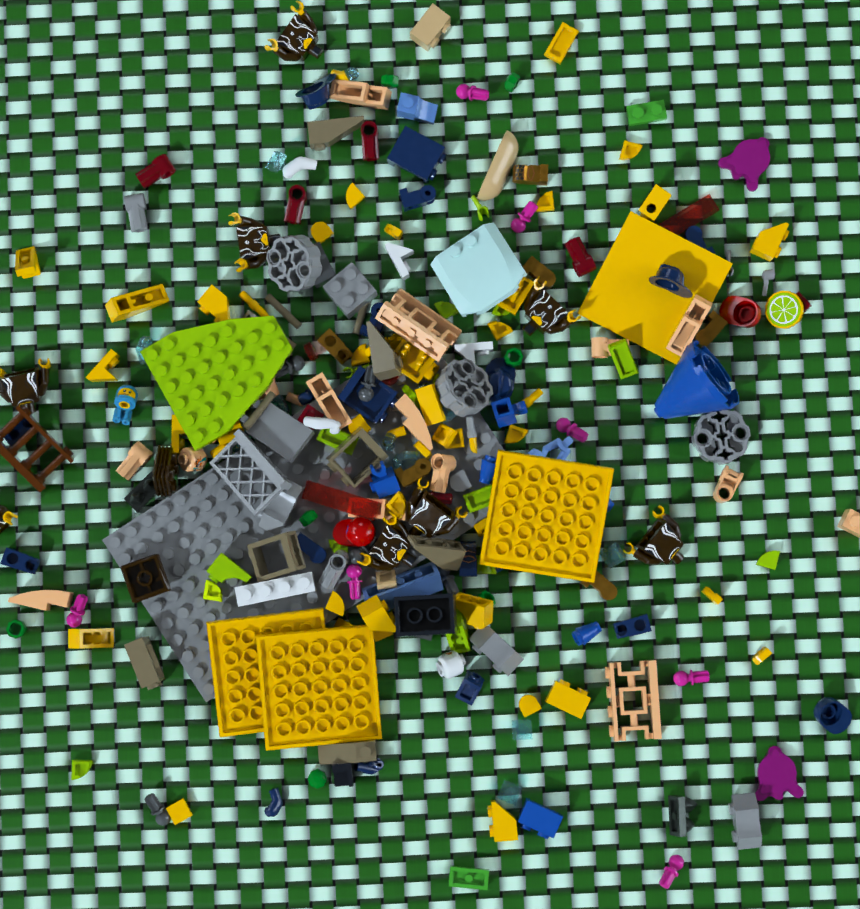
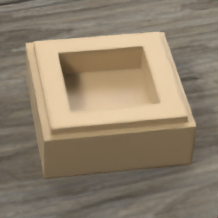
M395 569L376 572L378 590L397 587Z

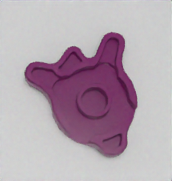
M761 137L759 139L742 141L736 146L731 155L719 159L718 166L721 169L730 170L734 180L744 177L747 190L750 192L756 191L759 176L770 163L768 139Z
M778 746L769 747L767 754L758 764L757 777L759 785L755 792L758 801H763L769 796L781 800L785 791H788L796 798H801L804 794L803 789L796 780L797 771L794 762L782 753Z

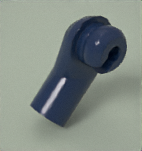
M377 758V761L355 763L354 770L372 775L383 769L384 762Z
M278 787L269 790L272 801L264 810L265 815L268 817H275L283 805Z

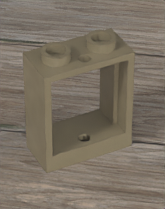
M359 426L326 459L329 461L327 466L334 473L338 471L342 475L340 479L347 487L351 485L356 488L371 473L370 465L372 464L374 469H376L380 465V461H384L388 455ZM360 437L376 457L352 479L334 459Z
M296 531L285 532L247 545L248 554L254 567V575L258 582L271 580L306 568ZM281 540L288 568L269 574L261 546Z
M149 636L141 637L125 644V649L141 689L147 687L150 690L161 686V681L166 678Z

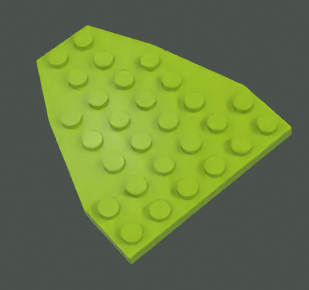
M275 316L229 319L175 331L140 351L194 450L198 451L233 429L234 424L246 414L245 412L268 389L279 369L281 370L284 361L291 355L294 349Z

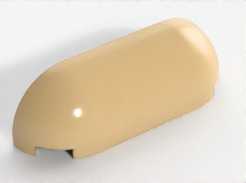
M508 130L504 134L485 176L477 200L486 201L497 197L502 191L519 150L518 141Z

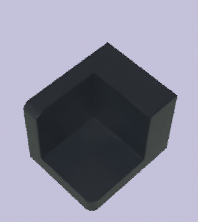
M352 763L332 764L334 785L336 787L348 785L353 787Z

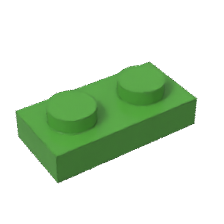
M664 100L626 107L629 126L667 120Z
M450 865L448 886L488 890L489 869Z

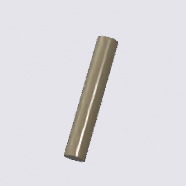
M270 293L265 297V300L296 329L302 325Z
M369 303L359 310L353 334L360 335V329Z
M269 391L242 426L247 431L250 430L276 395L272 391Z

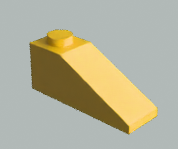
M163 284L112 297L105 307L113 323L169 302V298Z

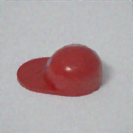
M727 297L721 303L719 309L720 316L728 324L742 328L754 327L761 319V308L759 305L744 297Z
M362 516L342 520L333 529L334 540L342 546H366L375 537V527L372 521Z

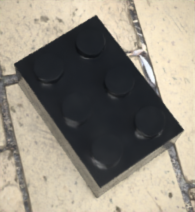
M455 594L394 597L396 637L458 634Z

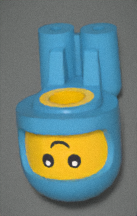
M122 385L118 388L114 399L116 408L114 410L113 422L120 423L122 421L124 425L130 424L132 409L135 408L138 398L137 390L133 386Z

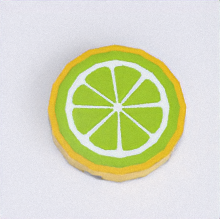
M779 291L768 299L765 305V314L767 320L773 326L788 329L801 321L804 314V305L797 294L791 291Z

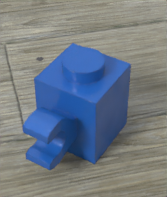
M507 397L491 402L499 428L517 423L515 414L522 415L528 413L525 401L512 405L510 398Z
M382 460L380 461L381 467L379 469H374L373 465H370L372 482H369L372 492H377L379 499L401 491L392 466L386 468Z

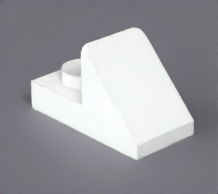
M386 243V251L402 280H406L410 277L409 271L411 269L408 263L402 260L413 255L414 250Z
M493 341L454 345V351L463 359H469L475 364L474 353H478V356L489 355V352H493Z

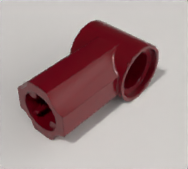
M366 121L361 126L363 160H379L377 125L372 121ZM372 127L375 131L372 135H366L364 133L365 129Z
M162 154L156 157L152 164L135 175L145 189L160 179L170 177L176 172V169L168 156Z
M294 185L289 189V199L284 221L291 224H301L303 209L307 200V193L300 185ZM296 191L303 192L300 199L293 198V194Z
M575 237L564 244L573 261L572 265L578 277L597 269L592 256L587 253L580 237Z

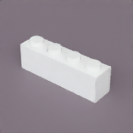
M313 572L234 587L238 607L317 591Z

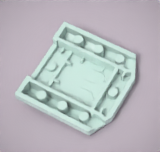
M494 222L483 224L435 256L430 264L462 317H467L466 315L474 313L477 315L484 314L518 290V284L522 278L527 276V273Z

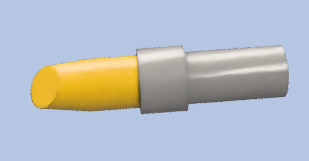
M473 416L466 417L470 449L472 452L477 453V433L475 431Z

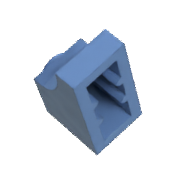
M401 92L397 107V117L434 125L438 105L427 102L419 96Z

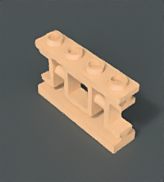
M401 288L394 294L390 303L388 301L383 303L375 319L437 362L441 360L450 345L455 344L462 333V330Z
M656 660L639 661L640 670L621 671V662H608V667H605L606 679L609 678V686H606L607 698H610L611 706L607 707L608 718H612V725H609V736L613 737L614 741H626V731L644 730V739H662ZM645 667H647L648 693H646V686L635 685V675H645ZM614 668H616L617 676H627L628 687H618V695L615 692ZM641 691L642 709L624 710L623 692ZM647 706L650 707V733L649 725H638V714H648ZM617 708H619V715H630V726H620L621 734H618Z

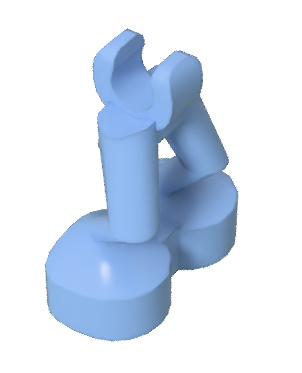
M570 436L563 441L557 438L544 445L542 452L533 448L527 454L546 457L549 451L559 448L561 452L557 459L565 460L571 452L568 446L573 443V439Z

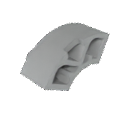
M290 481L292 486L288 490L284 489L259 514L258 517L261 518L259 527L275 535L282 533L289 520L291 511L296 506L304 488ZM275 485L273 486L271 493L277 488Z
M489 626L484 629H477L469 638L474 644L472 648L479 655L483 652L494 663L492 667L498 673L503 671L509 676L524 660Z
M755 792L731 795V803H728V810L733 818L734 831H731L733 843H737L738 850L761 847L762 833Z

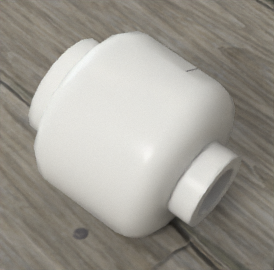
M454 650L440 655L438 662H436L438 673L441 677L444 676L447 679L462 674L464 672V665H466L464 656L462 654L459 655Z

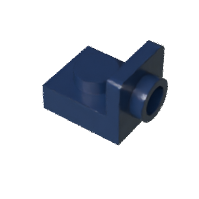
M467 671L455 697L472 706L482 688L484 678L478 673Z

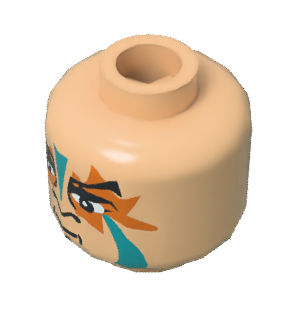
M185 447L178 456V463L186 472L201 471L208 460L207 454L202 448L195 451L193 447Z

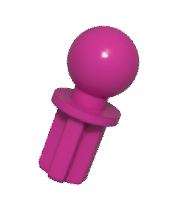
M460 84L456 88V95L460 99L468 97L470 101L474 99L486 101L489 99L488 90L476 88L474 85L469 87L466 84Z
M529 201L524 209L518 212L520 217L515 218L511 222V229L515 233L523 232L526 228L525 222H531L530 218L536 212L538 206L534 202Z
M560 418L556 422V428L559 432H567V436L573 437L582 443L587 440L588 433L577 427L576 423L571 425L570 420L567 418Z
M352 563L347 567L346 573L351 578V581H347L350 588V598L355 600L361 599L360 583L363 581L358 579L362 573L360 565Z
M78 594L74 605L70 607L72 613L66 619L70 627L75 628L82 623L81 615L85 614L84 609L88 601V597L85 594Z
M690 670V674L678 671L673 676L674 683L678 686H685L688 682H691V685L708 682L710 679L707 670L694 672Z
M672 855L669 858L668 863L670 867H664L665 872L659 881L661 887L668 889L674 878L678 877L679 873L677 871L684 866V860L680 855Z

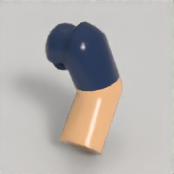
M310 389L305 390L300 395L288 392L285 400L298 406H304L312 402L314 395Z

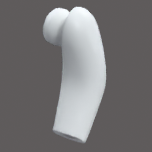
M302 156L297 157L283 167V176L290 179L300 170H316L318 160Z
M306 416L303 420L304 425L310 428L330 429L331 434H338L340 432L341 423L334 419Z

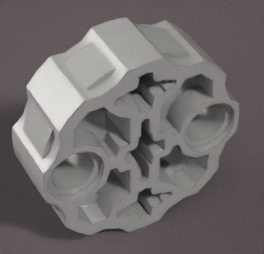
M305 235L284 236L274 241L272 248L267 252L266 260L269 267L268 274L271 280L278 284L279 289L286 292L300 291L315 285L316 279L322 273L321 253L318 246L314 245L310 238Z
M465 358L459 361H451L439 372V377L435 381V388L439 393L441 403L460 417L476 415L489 404V398L493 395V388L489 383L487 373L483 368L475 365L473 361Z
M735 410L706 413L700 416L694 424L695 428L691 436L692 445L698 451L699 457L706 462L710 461L718 465L728 464L742 456L748 448L749 426L745 424L742 415ZM716 414L718 416H724V418L720 419L719 422L717 419H712L711 417L715 416ZM728 419H730L729 422L726 424V427H727V430H726V428H725V421H727ZM736 429H741L744 432L743 438L736 436ZM721 433V435H725V438L721 441L720 438H717V434ZM699 434H703L706 437L705 444L698 442L697 436ZM722 452L730 454L725 460L724 457L717 456Z

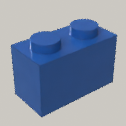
M526 798L517 821L520 823V827L528 831L532 828L538 831L537 835L548 839L549 837H555L563 815Z

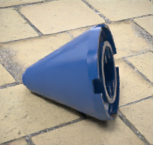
M695 340L686 346L656 400L654 411L659 418L670 419L729 410L740 403L737 390H731L729 382L732 380L706 346L702 348L697 346L699 341Z

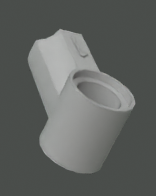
M144 193L124 196L131 232L139 233L148 230Z
M337 550L330 557L318 581L323 587L334 589L343 570L349 563V554L345 550ZM335 557H341L343 564L337 563Z

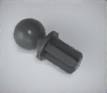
M301 356L292 357L290 362L285 360L281 370L279 369L275 378L288 373L291 375L293 373L292 370H302L305 366V360Z
M372 366L367 367L364 381H361L364 387L359 390V398L364 402H369L374 397L372 387H376V376L373 374Z
M375 536L370 544L351 550L349 553L350 562L353 564H358L357 560L362 562L364 556L360 553L369 554V550L378 538Z
M437 566L442 578V584L447 593L456 595L459 589L454 581V575H450L451 570L445 571Z
M154 793L148 794L144 801L150 808L151 815H156L157 824L161 826L169 824L171 817L166 810H163L165 805L159 802Z

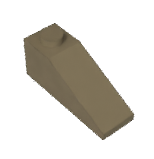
M364 116L307 122L310 148L315 151H322L326 147L334 145L359 129L365 122Z
M367 321L373 374L380 381L402 375L403 361L401 357L396 354L379 330L370 321Z
M408 535L407 537L415 550L445 571L459 570L466 550L459 541Z
M376 740L318 745L319 765L377 761Z

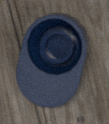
M832 697L820 699L813 710L814 717L818 723L832 734H839L845 731L852 720L850 710Z

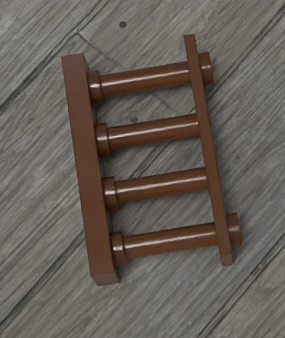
M18 404L15 409L19 413L0 430V454L34 488L41 492L46 488L45 478L65 459L70 463L74 461L72 457L73 452L67 446L63 448L31 416L32 412L25 405L21 407ZM24 418L27 419L33 426L16 443L7 447L2 442L3 438ZM39 431L47 440L26 460L23 459L21 461L16 456L18 454L17 451ZM53 445L60 454L44 470L34 474L30 470L32 468L31 465Z

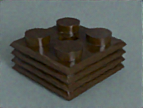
M159 445L157 447L152 478L156 495H161V497L169 496L170 498L172 491H176L177 480L174 479L175 475L179 474L177 453H174L172 446L164 447L163 445L161 447Z
M153 554L120 567L133 603L171 590L159 554ZM144 573L150 575L148 583L141 580L144 577Z

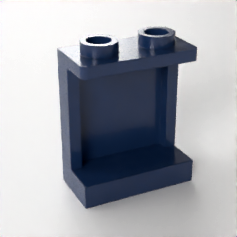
M405 126L387 157V163L392 166L397 165L423 179L424 183L428 184L429 180L433 181L437 174L435 169L439 163L442 164L447 154H445L444 146Z
M359 366L338 396V399L375 425L379 422L383 423L388 416V413H386L390 406L393 408L394 404L399 400L397 397L398 392L376 378V387H372L374 392L373 399L369 402L362 401L359 398V390L364 387L361 381H364L366 370Z

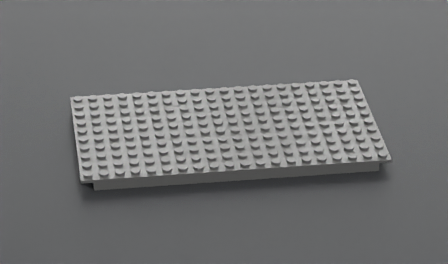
M443 357L439 362L435 360V363L440 366L437 372L439 374L448 364ZM402 374L390 380H382L381 382L398 392L397 397L400 399L405 394L401 390L405 384L415 392V389L432 384L433 379L428 382L423 378L419 384H416ZM350 379L333 389L337 397ZM317 400L310 404L325 415ZM341 402L351 420L359 415L358 412ZM441 403L446 420L427 426L431 438L440 423L454 430L462 428L465 447L445 450L444 446L431 439L433 446L431 453L432 456L440 453L455 457L456 467L450 472L445 492L451 493L453 499L452 504L446 506L455 511L456 507L463 506L459 510V514L462 515L465 511L468 514L465 518H459L458 524L449 533L439 536L434 535L431 538L455 540L487 517L488 507L469 513L463 495L488 486V484L479 482L482 459H484L485 455L497 457V451L504 449L478 412L473 416L477 433V453L472 452L469 438L467 437L468 430L466 424V417H471L472 415H466L465 417L457 416L452 410L446 408ZM395 406L388 408L386 411L388 416L383 423L379 422L375 425L363 417L372 429L368 432L369 436L388 455L383 461L386 468L392 466L394 471L401 467L405 471L415 465L418 459L425 458L413 446L418 440L406 428V435L395 440L387 438V431L403 426V422L407 419ZM420 407L418 410L420 411V413H421V415H422V417H423V419H424V416H423V413H422V410H421V407ZM304 409L294 414L292 417L297 420L304 411ZM347 425L346 427H344V428L341 429V430H343V431H345V432L351 434V433L349 432L348 425ZM321 429L314 430L315 434L292 464L257 440L254 441L288 480L304 487L282 533L296 531L298 536L301 532L321 546L327 553L326 560L323 563L316 564L310 560L306 553L301 551L306 568L274 579L313 572L317 591L238 607L234 587L258 583L254 575V567L248 554L247 545L276 535L259 527L261 518L255 516L214 468L208 470L173 493L170 498H165L102 540L119 567L153 554H159L171 590L141 602L205 702L215 697L207 621L323 607L325 624L339 616L325 609L332 591L338 593L342 598L345 611L364 599L362 590L361 599L352 600L350 598V588L347 581H351V578L346 573L347 567L352 564L350 560L333 590L323 587L318 582L330 557L334 554L329 545V540L334 539L333 529L335 525L345 519H354V517H348L349 497L379 499L377 492L373 493L369 482H372L370 474L356 488L351 485L347 487L340 479L342 475L338 471L334 473L327 466L329 461L326 457L335 448L316 440ZM358 437L359 441L352 456L342 452L334 459L352 479L376 457L360 437ZM239 458L231 459V468H239ZM244 458L243 468L251 467L252 459ZM227 459L219 463L218 467L226 468ZM432 467L430 473L420 480L421 486H426L428 481L430 486L433 473ZM464 469L472 487L463 492H455L450 487V478L453 474ZM230 471L231 481H238V471ZM243 471L242 481H250L251 471ZM255 471V481L263 480V471ZM396 477L401 489L400 492L404 495L405 500L408 501L414 489L418 487L417 481L403 489ZM242 484V494H249L250 484ZM254 484V494H262V484ZM267 484L266 494H271L274 484ZM428 486L427 488L423 489V492L425 490L431 492L432 490H429ZM395 494L381 499L391 500ZM261 497L253 498V507L256 509L261 504ZM314 510L318 518L307 527H304L299 521L300 517L306 511ZM369 519L375 527V536L379 538L387 523L379 519ZM400 521L406 526L409 533L413 526L408 521ZM281 540L261 546L269 574L288 568ZM411 545L408 552L417 557L412 565L414 567L426 559V557ZM348 546V547H349V553H350L351 550H353V549H358V548H359V547ZM220 553H224L253 576L249 583L237 578L228 579L225 583L218 582L217 585L223 594V602L203 599L206 580L212 581L208 577L210 574L207 572V569ZM335 557L337 563L343 564L341 557ZM401 562L397 568L394 567L393 569H395V574L398 575L411 568ZM358 564L362 569V573L358 577L359 580L363 581L360 583L361 589L377 583L376 572L378 571ZM144 573V577L141 580L148 583L150 575Z

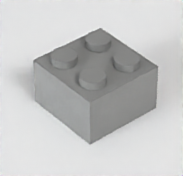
M352 262L323 285L324 291L348 319L378 296L375 288Z

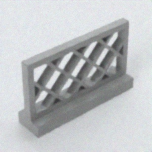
M238 429L234 433L235 437L209 463L255 516H258L284 489L288 490L292 484L249 435ZM238 443L240 445V454L232 455V448ZM222 458H227L226 468H219L217 465ZM232 458H239V468H231ZM244 458L252 459L251 467L243 468ZM230 471H238V481L230 480ZM243 471H251L250 481H242ZM255 471H263V480L255 481ZM242 484H250L249 494L241 493ZM254 484H262V494H254ZM267 484H274L277 487L271 494H266ZM261 497V504L255 509L253 507V498Z

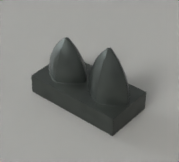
M150 472L124 498L136 512H139L156 495L152 478L153 472Z
M668 795L670 835L687 837L686 833L694 827L695 823L686 817V813L692 811L698 804L687 797Z

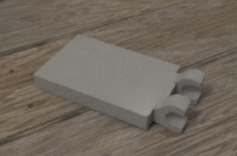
M257 400L251 405L253 406L252 408L255 410L261 402ZM272 403L268 405L250 430H246L249 436L291 464L315 434L313 430ZM244 415L240 418L241 424L244 425L249 417Z

